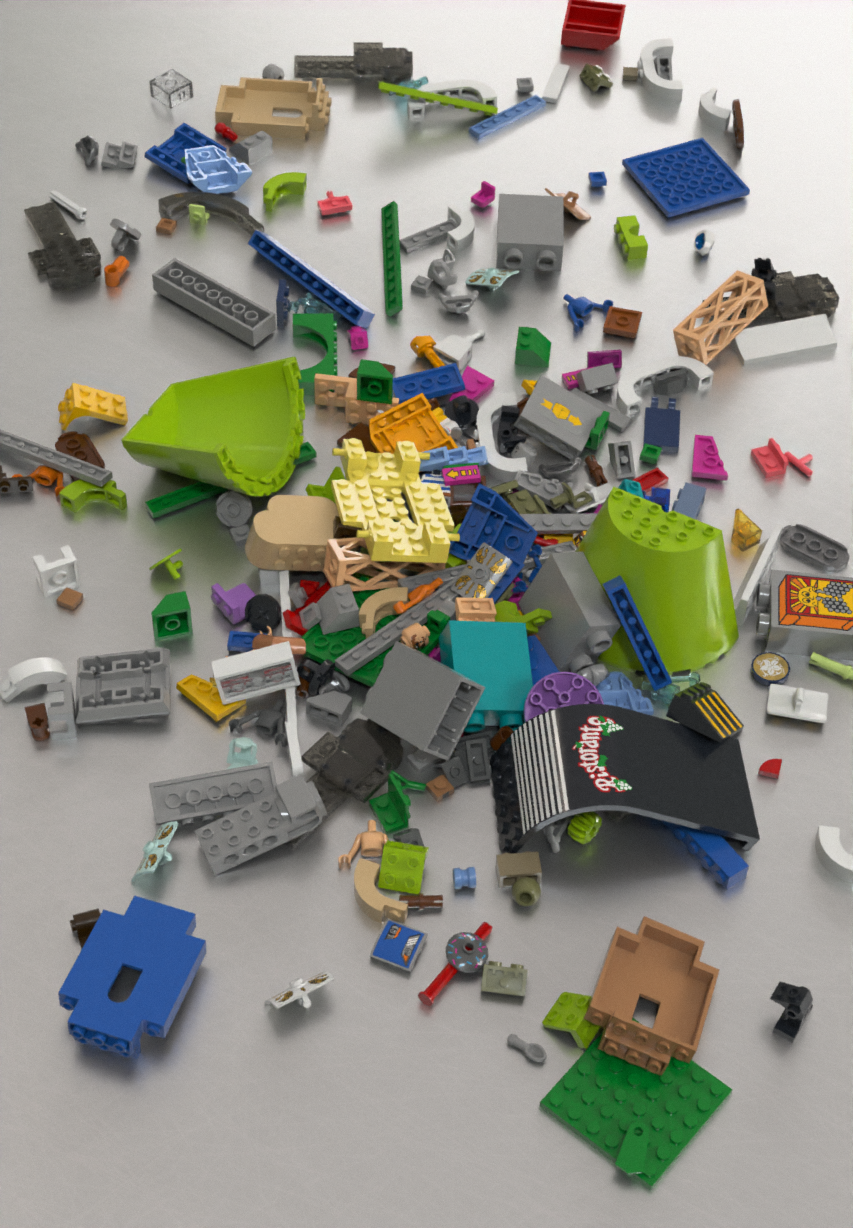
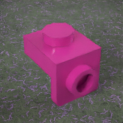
M483 181L481 183V190L471 196V202L481 208L486 207L495 200V186Z
M353 326L350 330H347V337L351 341L352 350L368 348L367 331L364 328Z

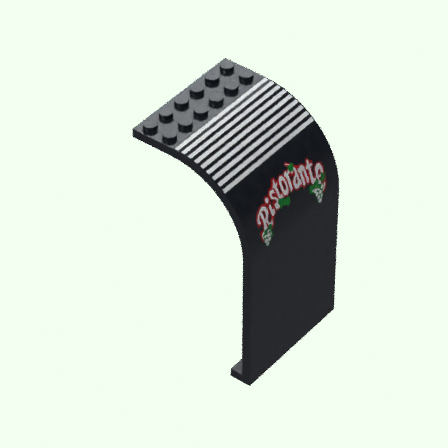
M578 704L550 710L528 720L518 727L490 758L489 763L492 770L491 780L494 787L493 797L496 804L495 814L498 822L497 832L499 833V849L501 854L517 853L535 833L557 820L579 813L602 810L635 813L740 840L741 849L748 851L760 840L739 740L729 737L720 743L683 724L613 705Z

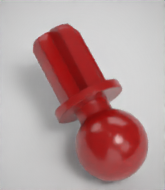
M220 122L215 125V132L223 138H227L232 142L238 139V135L231 131V128Z

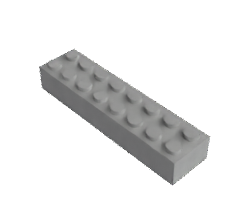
M176 258L152 274L153 290L253 347L276 330L275 313Z

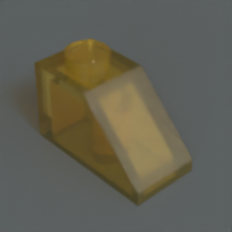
M738 508L735 510L731 541L744 552L760 543L762 530Z

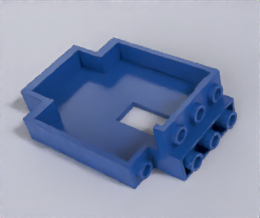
M135 895L124 915L103 909L58 992L60 1006L66 1010H73L67 1022L69 1034L75 1040L82 1044L97 1046L104 1051L119 1053L126 1058L138 1059L141 1053L140 1038L143 1032L152 1037L158 1036L165 1039L206 955V940L192 936L196 928L195 913ZM122 966L142 971L126 1001L117 1003L109 999L108 993Z

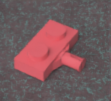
M332 191L326 193L327 199L317 201V206L322 216L352 210V203L348 196L335 197Z

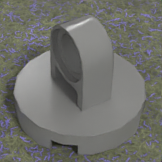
M112 219L110 223L117 230L111 241V246L117 250H123L129 238L139 240L142 235L137 229H132L121 220Z
M232 490L227 491L216 502V514L219 520L226 526H242L252 516L253 508L251 501L243 493Z

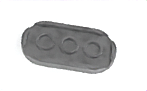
M796 524L795 526L788 525L782 529L779 543L785 551L825 571H840L847 566L850 556L843 544L801 524Z

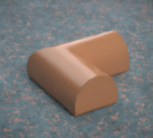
M258 634L252 643L253 649H260L289 641L292 654H306V643L303 638Z

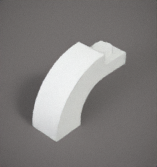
M47 657L29 659L8 670L9 677L0 683V694L3 700L9 703L26 688L37 684L59 683L67 676V673L59 660Z

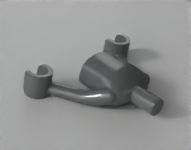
M278 700L272 709H259L240 720L232 719L229 722L230 731L232 732L236 728L237 733L240 734L243 724L259 717L254 724L255 729L263 734L271 735L277 728V733L274 735L275 745L281 741L282 747H286L288 744L285 733H283L285 716L280 712L284 703Z

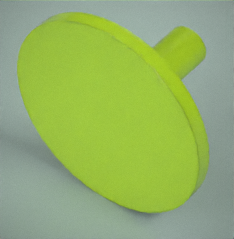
M180 548L151 566L149 570L151 571L164 564L172 578L176 580L180 577L177 569L183 566V562L178 560L172 564L170 559L180 553L182 549Z

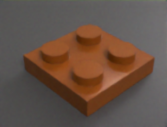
M609 306L603 332L636 338L642 312Z

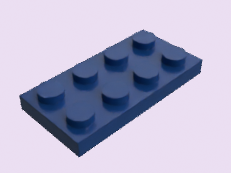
M456 363L393 378V394L395 398H399V404L421 393L424 394L426 399L465 390V384Z

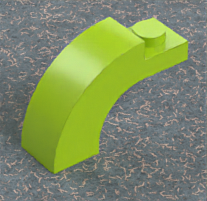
M504 600L495 604L497 612L495 616L496 622L526 623L527 635L539 633L537 626L544 625L545 621L552 619V614L549 610L538 608L521 616L517 610L516 603Z

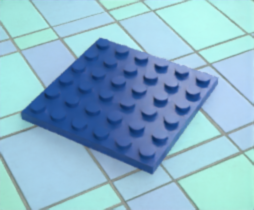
M703 137L622 160V165L668 218L746 196L750 193V189Z

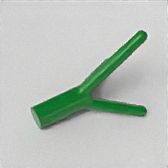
M391 771L395 779H399L401 783L405 784L402 786V791L406 789L425 791V783L407 780L395 771Z

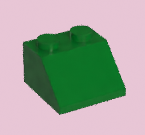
M519 326L515 364L548 368L551 342L536 328Z
M361 359L357 371V400L392 404L393 375L379 361Z
M186 591L166 595L151 612L155 641L193 633L191 608Z

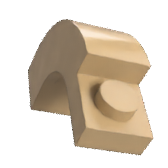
M408 587L381 590L370 596L362 604L359 611V622L362 634H366V639L375 633L376 625L382 618L388 615L403 614L396 613L393 606L399 601H402L404 604L409 602Z
M360 858L354 872V895L360 909L368 917L382 923L384 916L390 920L405 923L408 916V904L380 894L375 887L380 876V864Z

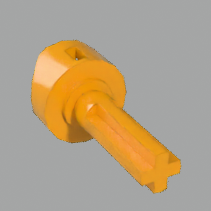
M416 336L411 341V349L419 358L426 357L434 368L445 366L433 350L436 342L431 336Z

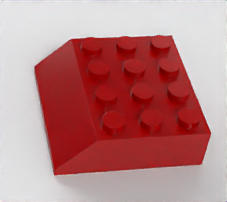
M569 0L562 27L561 45L605 50L620 39L626 5L591 0Z

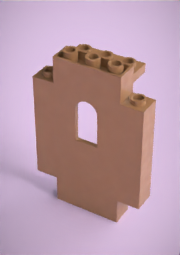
M645 916L636 934L619 927L616 928L610 940L584 1016L585 1020L604 1027L598 1049L661 1076L668 1066L671 1056L680 1061L690 1063L697 1051L720 971L699 961L704 941ZM639 996L659 1004L652 1029L632 1020Z

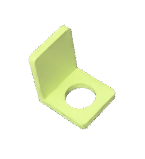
M190 204V223L206 225L210 212L205 211L204 206Z

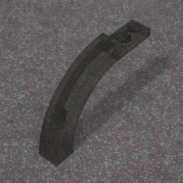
M186 192L158 199L159 213L164 214L166 219H170V217L175 215L179 217L189 214V205L194 204L204 206L205 213L221 216L235 222L251 236L255 230L264 233V226L249 215V208L246 205L224 195L208 192Z

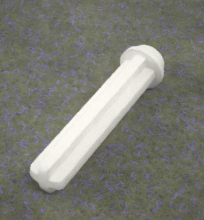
M50 190L49 197L73 213L77 219L86 218L87 211L84 207H79L56 190Z

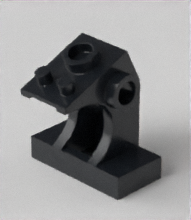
M762 258L754 259L755 268L752 269L751 276L764 280L767 299L775 300L777 296L776 285L772 282L776 279L777 271L774 270L770 258H766V260Z
M502 405L497 433V445L500 453H510L518 443L526 441L527 437L514 435L518 434L519 430L513 426L520 414V408Z
M779 982L770 1000L780 1004L785 1010L776 1023L773 1033L793 1043L812 1010L813 998L810 990L806 987Z

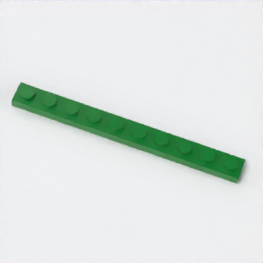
M395 201L381 208L385 311L389 317L403 309L398 204Z
M309 442L302 443L299 459H294L293 465L317 457L316 451ZM200 481L146 501L145 506L151 516L156 518L229 489Z

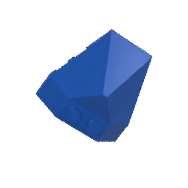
M479 483L471 498L472 504L457 532L460 535L459 542L450 541L449 553L463 560H471L482 543H486L506 557L511 555L524 563L538 532L496 491Z

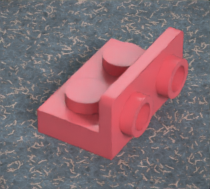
M773 438L769 439L768 446L751 450V456L765 478L785 474L788 458L783 454L779 444Z

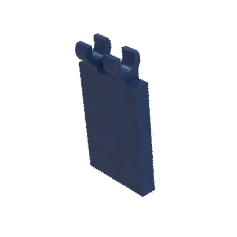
M652 396L650 407L645 408L643 447L646 443L660 447L662 451L678 452L680 410H675L676 399L669 398L668 409L658 408L659 397Z

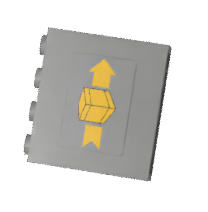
M541 375L534 385L535 388L522 413L513 426L573 461L581 454L601 410Z

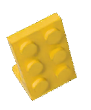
M72 383L70 388L66 390L63 401H60L58 405L61 430H66L71 421L82 416H90L124 426L128 422L125 397L86 385Z

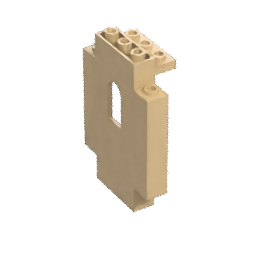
M241 77L239 86H220L215 109L216 124L222 122L225 125H231L232 131L236 135L252 136L260 131H264L271 137L305 139L306 133H309V130L325 131V126L329 123L332 98H329V91H325L323 78L316 79L315 91L310 81ZM273 110L298 111L302 113V116L296 118L272 115Z

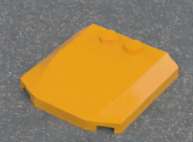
M423 393L369 420L370 441L378 453L388 452L394 454L396 442L403 441L414 442L419 452L444 446L448 450L458 448L452 437L446 434L431 411V405Z

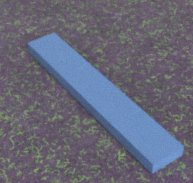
M534 95L469 127V133L480 139L545 107L546 101Z

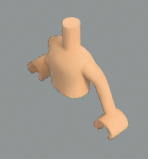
M375 820L368 821V831L357 835L348 855L343 854L339 857V868H341L342 863H347L348 868H351V860L357 853L360 843L361 855L365 857L383 855V842L385 845L389 839L385 833L376 831Z

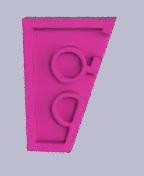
M467 366L462 375L465 390L454 392L449 402L462 395L476 402L494 386L495 380Z

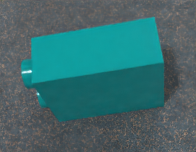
M449 620L439 636L441 663L485 687L464 732H478L483 730L485 726H499L500 728L507 726L515 731L525 723L524 704L529 691L533 687L526 623Z

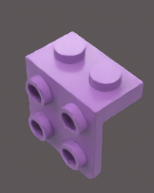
M218 583L211 586L212 602L233 625L246 619V603L256 594L245 583L228 591H225Z

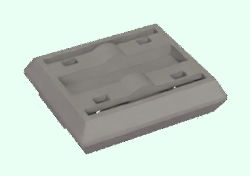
M157 648L85 656L77 660L76 724L92 725L163 717L171 713L169 649Z

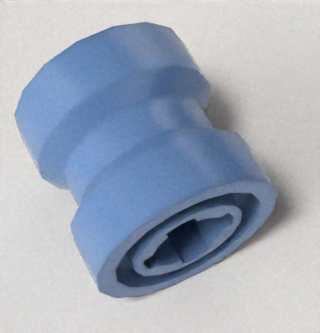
M468 867L464 870L453 868L454 889H461L462 887L476 888L475 867Z

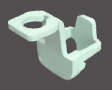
M247 737L232 739L226 763L231 765L227 769L258 764L256 758L257 745L252 739ZM235 746L241 748V752H234Z

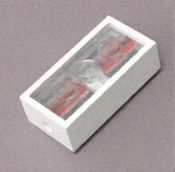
M289 641L211 661L214 678L223 705L301 685Z

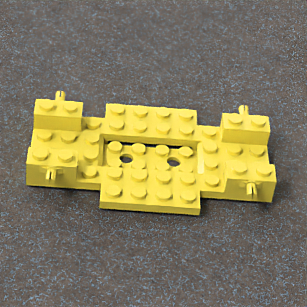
M356 438L343 439L342 449H332L333 456H340L347 479L332 480L331 489L341 523L362 528V530H357V538L365 539L371 561L447 562L450 541L459 542L460 535L446 532H453L455 525L440 485L421 483L418 474L420 460H429V452L417 451L414 442L410 441L396 442L394 454L388 452H365L362 441ZM401 492L405 494L414 523L408 517V510L405 508V500L402 499Z

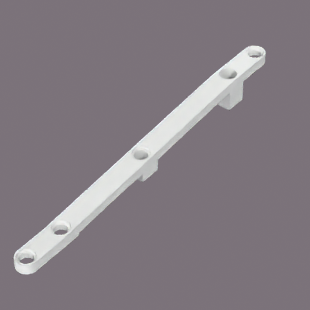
M258 568L261 586L280 584L282 637H292V630L286 628L283 617L284 611L287 609L291 611L290 596L288 594L289 571ZM295 686L286 688L287 722H285V735L288 743L292 777H296L300 774L303 775V766L297 735Z

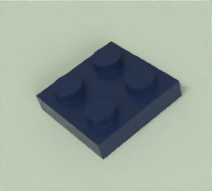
M285 279L279 280L276 299L277 327H284V322L288 321V311L286 310L290 309V300L287 298L289 297L290 287H287Z

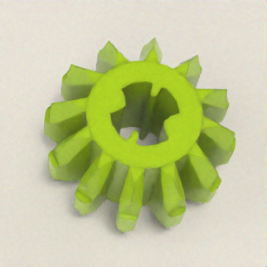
M594 811L579 813L571 820V824L568 826V834L578 843L583 845L589 843L599 832V828L602 826V818Z

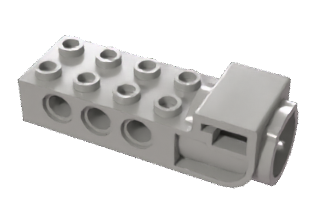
M300 774L276 785V793L195 830L214 875H218L315 829L321 823L322 817L327 815V811L313 781L311 780L306 783L303 775Z

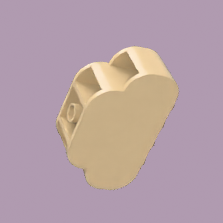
M276 495L272 497L267 504L266 510L257 513L253 519L245 543V552L248 560L254 566L265 570L323 571L327 540L336 539L333 538V521L335 516L340 517L336 504L328 498L319 496ZM358 545L357 547L351 549L350 551H354V552H358V553H359V550H360V547H361V546Z

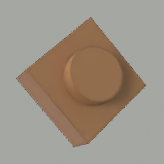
M444 775L426 783V789L437 802L454 793V787Z

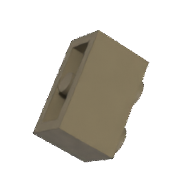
M526 851L523 853L496 855L495 868L499 888L512 887L515 881L523 877L533 878L541 885L542 869L539 852Z

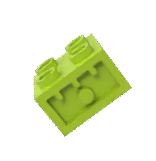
M387 840L383 848L378 887L412 894L420 893L424 864L428 856L429 847Z

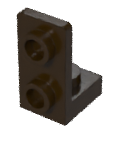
M2 465L0 466V494L33 491L31 476L7 478V474L3 473Z

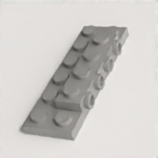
M266 762L149 783L156 825H162L177 821L182 826H189L194 824V820L202 819V822H210L215 820L214 817L223 815L225 817L276 793L275 786L277 782L273 762Z

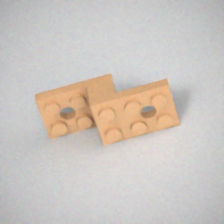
M315 374V404L344 407L346 423L359 424L361 422L369 425L370 419L381 414L377 410L385 412L399 405V398H393L392 404L357 400V378Z

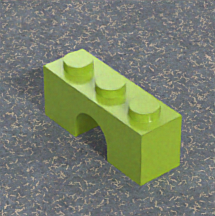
M635 215L617 217L616 224H614V232L618 235V242L622 245L623 254H626L628 260L647 258L648 243L644 235L638 236L640 225Z

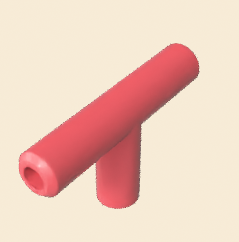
M789 451L784 454L787 456L788 461L808 477L812 475L813 471L805 465L813 460L811 454L799 460Z

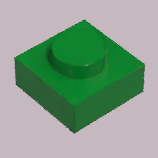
M645 443L639 460L657 464L662 448Z

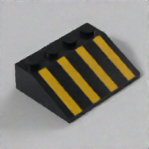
M704 682L696 683L676 693L666 714V717L720 743L741 731L744 727L720 695L711 689L709 684Z

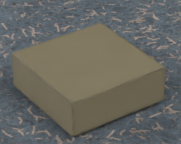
M623 67V80L636 81L638 79V68Z

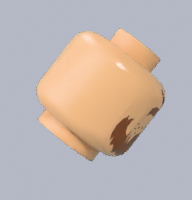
M414 623L402 630V636L400 637L402 644L416 650H420L428 645L430 632L425 625L421 626L419 623Z

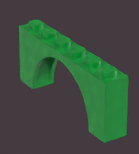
M333 313L293 314V338L313 341L320 345L327 353L325 358L317 365L300 370L302 379L298 380L299 389H304V395H315L314 377L316 373L337 376V366H334L337 365V354H334L337 353V343H334L337 342V332H334L337 331V320H333Z

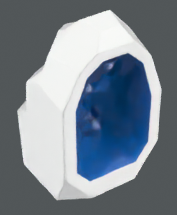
M705 229L696 234L694 247L699 255L709 254L715 242L714 233Z

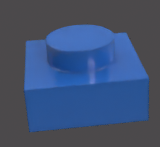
M604 171L589 172L588 178L591 187L607 186Z

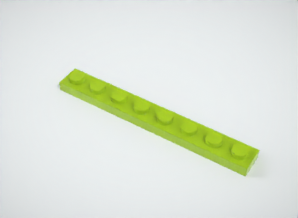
M380 81L378 83V88L383 93L389 94L392 91L396 92L395 95L397 96L411 95L410 98L419 100V97L425 98V101L429 103L438 101L443 106L452 104L457 109L463 110L466 107L471 112L478 113V110L484 111L485 115L490 116L493 113L497 114L498 111L496 106Z

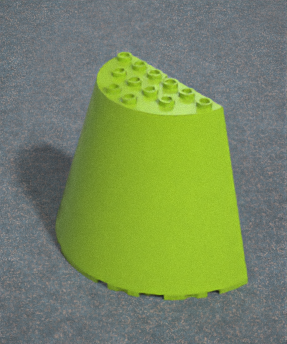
M289 357L172 383L149 408L148 415L144 414L121 439L122 445L129 455L142 465L254 497L271 495L272 492H277L292 475L296 467L295 464L293 465L294 459H299L300 446L304 438L300 436V433L303 431L301 420H305L304 389H299L298 380L302 378L296 357Z
M613 487L575 552L584 553L607 597L608 595L602 584L618 576L622 577L669 675H672L673 672L688 669L692 672L703 668L707 663L717 661L719 656L726 654L739 638L722 530L676 511L664 512L661 505ZM621 625L612 637L613 643L611 647L602 652L597 659L633 673L636 670L644 671Z

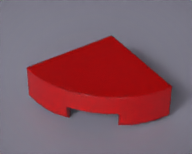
M301 580L300 587H303L307 597H310L319 589L320 582Z
M782 759L765 761L760 766L758 775L778 779Z

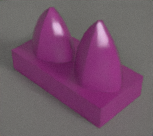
M621 349L587 352V368L613 363L614 368H622Z

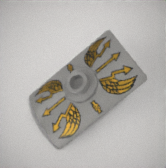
M482 543L451 586V590L464 598H488L511 566L512 560L488 544Z

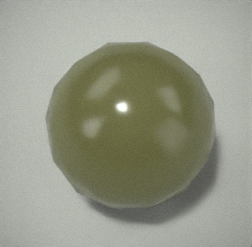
M519 878L512 886L513 900L518 905L524 907L533 906L541 897L540 885L533 878Z

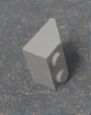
M260 131L230 147L229 151L250 165L273 153L272 137L264 131Z
M350 584L330 588L316 603L319 606L322 617L319 625L323 635L360 626L359 608Z

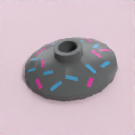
M460 932L453 935L448 940L445 948L449 963L455 969L462 972L473 973L478 971L486 964L488 959V948L485 942L478 935L470 932ZM465 947L471 948L472 951L466 950Z

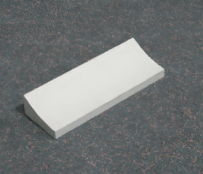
M826 314L746 328L731 341V345L743 365L837 348L838 344L831 331Z
M776 523L770 537L759 546L733 602L736 621L739 626H743L757 596L758 585L763 583L777 553L783 525Z

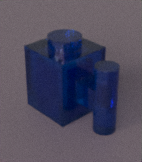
M652 487L651 496H646V492L642 490L644 499L661 505L664 512L669 511L670 489Z

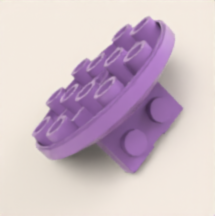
M556 672L545 676L531 688L524 704V720L527 722L542 713L565 706L604 704L598 689L585 677L571 672Z

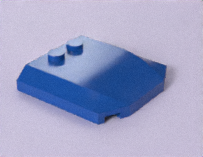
M183 123L174 130L172 137L159 147L156 145L145 152L144 157L188 184L192 182L187 177L186 164L181 162V158L185 156V149L214 145L226 152L227 148Z

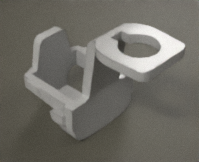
M445 249L443 258L431 262L427 274L429 279L433 280L434 283H438L443 289L455 284L458 279L457 275L451 274L455 258L449 249ZM441 273H446L443 277L439 276Z

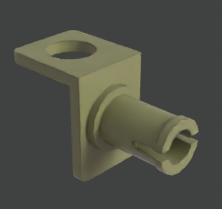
M562 482L563 493L551 498L550 504L553 509H557L569 503L573 508L577 509L592 501L593 498L585 491L574 496L571 487ZM585 497V500L577 501L579 498Z

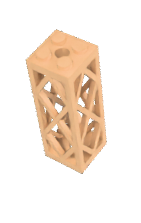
M738 270L673 329L678 355L696 359L707 365L768 307L764 280ZM732 291L729 299L722 302L724 292ZM747 308L746 318L738 319L742 309ZM734 313L731 320L728 321V317ZM714 315V319L710 323H708L711 316ZM705 317L700 327L694 328L696 318ZM720 334L718 344L710 345L714 335Z
M355 537L327 540L323 572L331 587L350 584L352 591L398 587V579L408 577L398 572L401 568L424 574L445 569V563L371 561L370 555L350 551L358 545L367 549L365 539ZM381 569V570H384V572L375 571V570ZM356 572L374 577L363 582L351 575ZM382 579L391 580L388 582H379Z

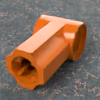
M119 256L111 265H107L104 268L105 284L107 286L115 287L120 284V277L130 265L124 256Z

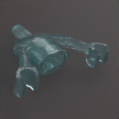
M424 76L414 81L411 77L401 81L398 85L418 89L422 85L428 84V79ZM392 91L389 93L390 96L396 94V92Z
M310 293L306 294L303 298H299L296 302L291 301L287 310L288 312L292 310L297 314L301 304L305 314H320L321 309H324L328 313H333V320H337V323L341 317L339 312L333 311L325 303L313 299Z
M692 672L689 676L670 677L672 683L689 682V686L700 682V675L697 672ZM642 683V689L651 691V698L663 702L668 706V709L674 695L680 692V686L672 683L654 691L650 683Z

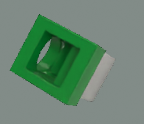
M450 599L446 600L436 611L431 610L427 613L428 628L438 634L442 633L449 620L456 621L455 602Z

